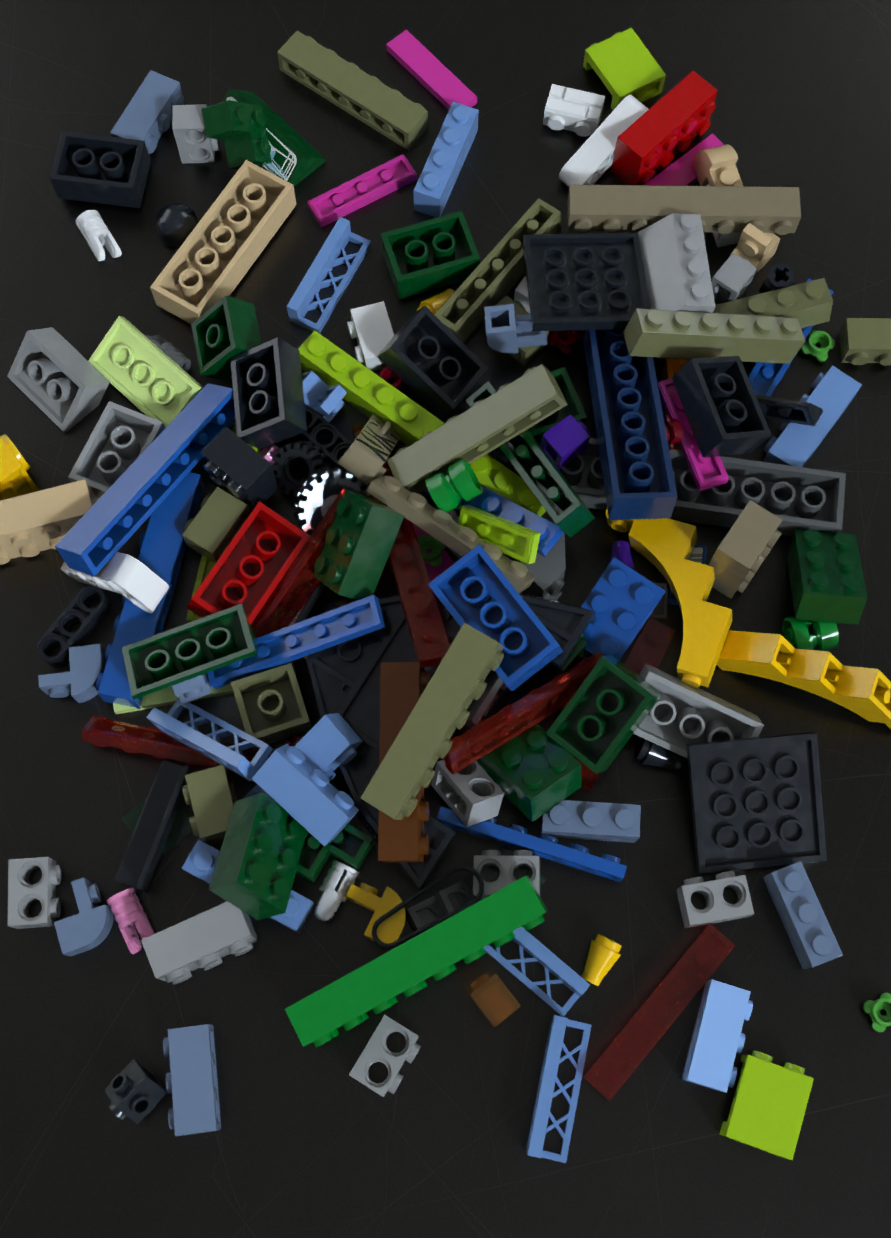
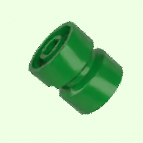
M464 458L448 466L447 474L444 472L436 473L425 480L433 501L440 510L447 513L457 508L461 498L465 501H470L483 493L476 474Z
M795 616L787 617L783 620V637L795 649L813 650L814 648L818 651L835 649L838 646L839 634L836 623L795 619Z

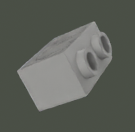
M207 104L173 105L172 130L182 164L215 162V151L220 150L219 139L206 137L202 108L207 107Z
M732 253L713 276L712 288L715 305L746 297L757 270L750 261Z
M468 751L436 762L431 786L466 827L498 816L504 792Z
M483 850L481 855H474V869L481 876L484 869L489 866H495L500 870V875L496 881L486 882L483 880L484 893L481 899L517 881L514 878V874L522 866L529 867L532 870L531 881L540 895L539 856H533V851L516 850L514 851V856H501V851ZM473 876V895L476 898L479 892V882Z
M50 857L9 860L7 926L15 929L55 926L54 922H56V918L60 917L61 913L60 899L56 898V885H59L61 882V869L59 865H56L55 860ZM40 868L42 877L38 883L32 885L30 883V875L35 869ZM40 901L42 905L41 912L38 916L32 918L29 914L30 906L34 902Z
M734 871L716 874V880L704 882L703 877L684 880V886L676 889L684 928L747 918L754 915L746 875L735 876ZM728 887L736 892L737 901L735 904H729L724 900V888ZM693 893H699L704 897L706 905L703 910H698L692 905L691 895Z
M384 1015L349 1076L382 1097H385L388 1091L394 1094L404 1077L399 1073L404 1062L407 1061L411 1064L421 1048V1045L416 1043L419 1036ZM394 1032L402 1033L406 1039L405 1048L398 1053L390 1051L387 1047V1039ZM376 1062L384 1063L388 1068V1076L382 1083L374 1082L369 1075L370 1067Z

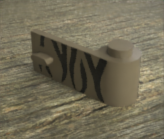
M373 414L341 457L338 464L368 485L371 481L382 477L386 472V469L382 466L401 435L390 428L392 425L390 421L384 423Z

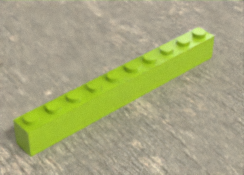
M314 330L298 348L302 370L305 372L313 371L328 387L340 385L347 392L342 399L370 418L374 414L384 423L390 421L392 423L390 428L401 435L399 440L407 446L420 440L425 433L435 431L445 424ZM489 454L469 464L481 486L540 517L545 513V508L526 482Z

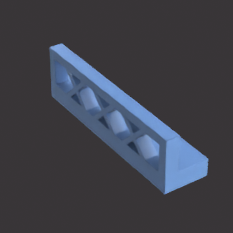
M339 217L286 306L289 321L313 332L315 330L319 334L371 247L370 240L351 232L349 220ZM349 241L361 246L357 253L346 255L344 249ZM346 264V274L333 277L331 272L333 267ZM333 286V296L320 300L318 295L320 289ZM320 309L321 316L317 323L304 318L307 311Z
M180 698L177 699L167 714L154 707L146 717L161 732L218 764L224 765L227 769L249 781L252 780V777L273 750L270 745L190 702L182 704ZM186 709L189 711L190 721L182 723L177 718ZM210 722L212 733L204 735L198 731V726ZM234 735L235 745L226 747L220 744V738ZM252 747L258 748L259 751L251 762L243 756L242 751Z
M522 926L513 931L515 937L512 939L519 945L520 959L506 960L500 955V946L496 950L490 945L483 947L491 957L561 1017L566 1015L578 998L590 986L588 982L528 931H525ZM523 950L533 958H524ZM539 962L544 967L545 981L532 982L529 980L525 973V963ZM520 963L521 972L512 964ZM549 972L558 980H549ZM563 983L574 992L563 1007L551 999L550 984ZM538 985H546V993Z
M553 1015L551 1018L526 1147V1154L528 1156L542 1157L563 1163L567 1161L591 1024L569 1020L566 1017ZM566 1026L583 1030L580 1045L570 1052L563 1043ZM563 1049L565 1055L560 1058L561 1050ZM579 1051L576 1063L572 1055ZM568 1058L575 1068L574 1079L562 1086L557 1078L558 1066ZM555 1082H556V1084H557V1086L559 1087V1089L554 1092V1087H555ZM573 1085L571 1097H569L565 1089ZM562 1092L569 1103L568 1113L555 1120L550 1112L552 1098ZM550 1118L552 1124L547 1127L548 1119ZM566 1120L565 1129L563 1133L559 1124ZM554 1127L563 1139L560 1154L543 1150L545 1135Z

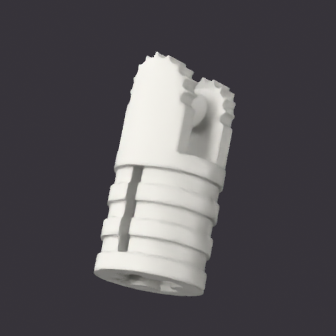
M87 210L77 217L76 225L98 261L105 260L104 245L113 258L122 255L121 249L98 211Z
M333 860L332 866L329 868L328 874L319 888L322 893L316 903L315 910H313L315 912L314 915H316L315 918H318V920L327 921L330 918L332 919L340 903H345L351 884L354 885L355 879L359 875V872L336 860Z

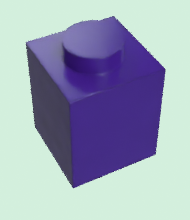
M570 414L542 435L540 446L556 467L560 469L587 449L590 439L589 431L581 421L577 422Z

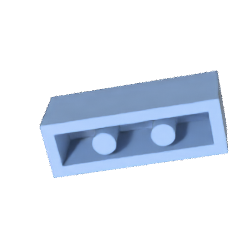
M713 979L706 981L682 1080L727 1093L728 1087H733L737 1076V1067L733 1066L736 1053L740 1054L742 1052L745 1042V1034L741 1033L744 1020H749L753 1009V1001L749 1000L751 991Z

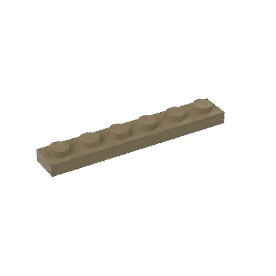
M385 475L371 481L367 489L368 493L404 515L406 519L462 557L480 544L519 594L531 586L536 576L528 572V568L524 564L512 561L502 554L500 548L493 544H487L478 538L472 529L460 526L454 522L447 512L435 509L426 503L427 500L423 496L412 493L404 488L398 479Z

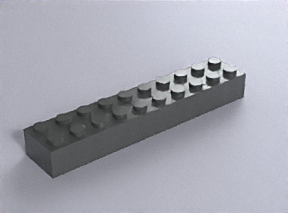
M590 438L587 449L560 468L559 471L587 508L606 510L607 503L597 439ZM674 449L669 451L677 492V500L672 516L669 519L731 528L751 500L782 519L781 524L777 528L782 533L781 535L793 536L794 529L840 533L842 530L846 473L720 456L729 477L728 482L698 491L683 452Z

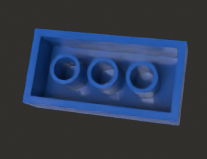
M480 544L428 584L460 627L466 623L496 640L504 647L501 651L504 654L503 660L495 672L511 691L515 690L563 652L558 642Z

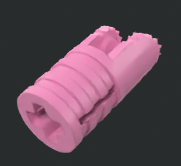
M134 888L123 890L107 900L131 954L137 953L142 948L138 933L142 939L155 934L139 902L140 900L136 896Z

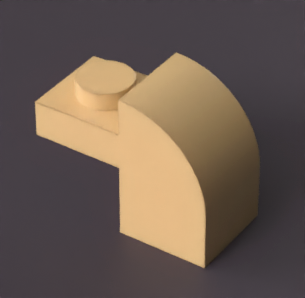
M721 145L697 152L692 165L700 186L709 184L710 186L744 187L736 167L738 155L731 145Z
M749 223L743 229L738 246L732 253L750 261L757 268L756 274L775 254L781 238L774 233H763Z

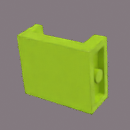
M632 27L623 32H617L612 37L600 43H594L585 49L583 67L586 71L593 68L612 95L611 108L613 110L628 95H632L638 101L644 102L662 93L666 74Z
M753 1050L752 1056L742 1055L740 1061L743 1062L730 1113L727 1122L723 1121L719 1135L793 1161L814 1078L804 1075L805 1068L788 1062H785L784 1067L771 1063L772 1056Z

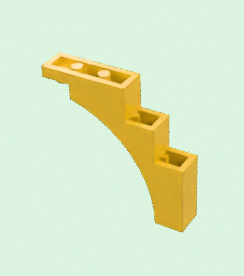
M606 509L608 525L619 532L630 531L628 535L631 548L642 554L660 571L672 588L679 603L683 617V642L677 664L678 678L682 679L683 683L695 688H699L700 685L709 687L733 619L732 609L707 602L715 580L714 567L690 560L698 539L696 526L669 518L609 520L608 510Z
M729 630L717 662V666L720 669L767 678L800 688L839 704L870 722L885 723L891 729V681L879 669L843 666L829 651L795 649L781 634Z

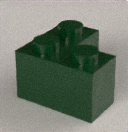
M228 100L202 108L206 137L224 140L229 169L239 170L245 160L257 166L272 163L270 155L271 146L267 138L265 126L266 117L262 106Z
M347 824L335 839L326 846H323L311 833L306 831L296 873L315 883L331 856L359 872L375 845L374 839L352 825Z

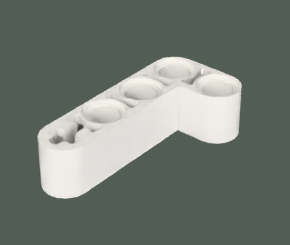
M632 95L625 97L563 166L559 173V179L568 187L570 185H594L612 165L617 137L649 109Z
M116 552L95 577L71 569L65 562L61 566V570L71 578L84 584L120 593L137 607L148 613H153L169 589V585L142 562L120 552Z

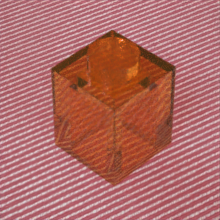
M485 973L471 985L474 992L469 997L493 1028L521 1006L496 973L491 978Z

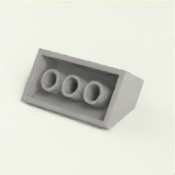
M672 213L637 232L651 309L713 313L715 301L701 215Z
M645 663L639 674V677L662 693V696L633 734L687 758L686 744L758 737L764 727V724L757 715L700 688L689 686L680 679Z

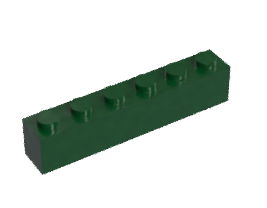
M488 381L466 399V402L472 407L475 402L488 398L498 390ZM528 429L499 446L556 525L570 538L595 519Z

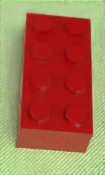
M695 71L688 74L617 137L611 172L626 185H645L653 179L656 172L661 167L663 169L666 168L679 151L684 152L698 134L701 136L708 130L711 125V121H709L711 114L716 107L715 99L718 90Z
M259 501L195 592L186 608L203 618L242 603L251 625L310 538V535Z

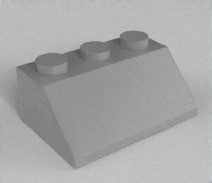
M53 327L28 330L7 376L63 432L73 428L100 404L110 383Z

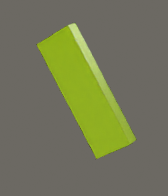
M471 505L461 506L458 521L460 526L472 529L478 538L487 544L497 546L504 555L526 564L535 563L541 533Z

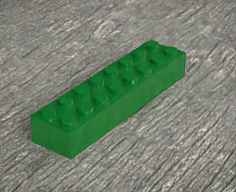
M526 875L287 1007L285 1011L302 1046L304 1047L313 1042L315 1048L338 1036L337 1028L342 1025L345 1031H348L367 1020L369 1017L366 1012L373 1009L375 1015L397 1003L396 996L403 992L405 998L422 990L428 986L425 979L433 976L435 981H438L457 970L454 963L463 959L467 965L486 954L483 947L493 942L495 948H498L514 939L513 931L523 926L525 931H528L543 923L545 920L542 915L548 910L529 875Z

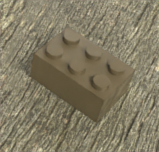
M750 500L717 548L708 565L714 567L715 580L712 587L732 599L736 591L743 593L782 534L777 530L782 519Z

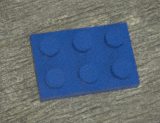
M614 557L581 606L582 608L595 611L597 619L594 625L589 623L583 633L584 641L587 642L586 650L599 659L602 656L612 655L620 661L666 591Z

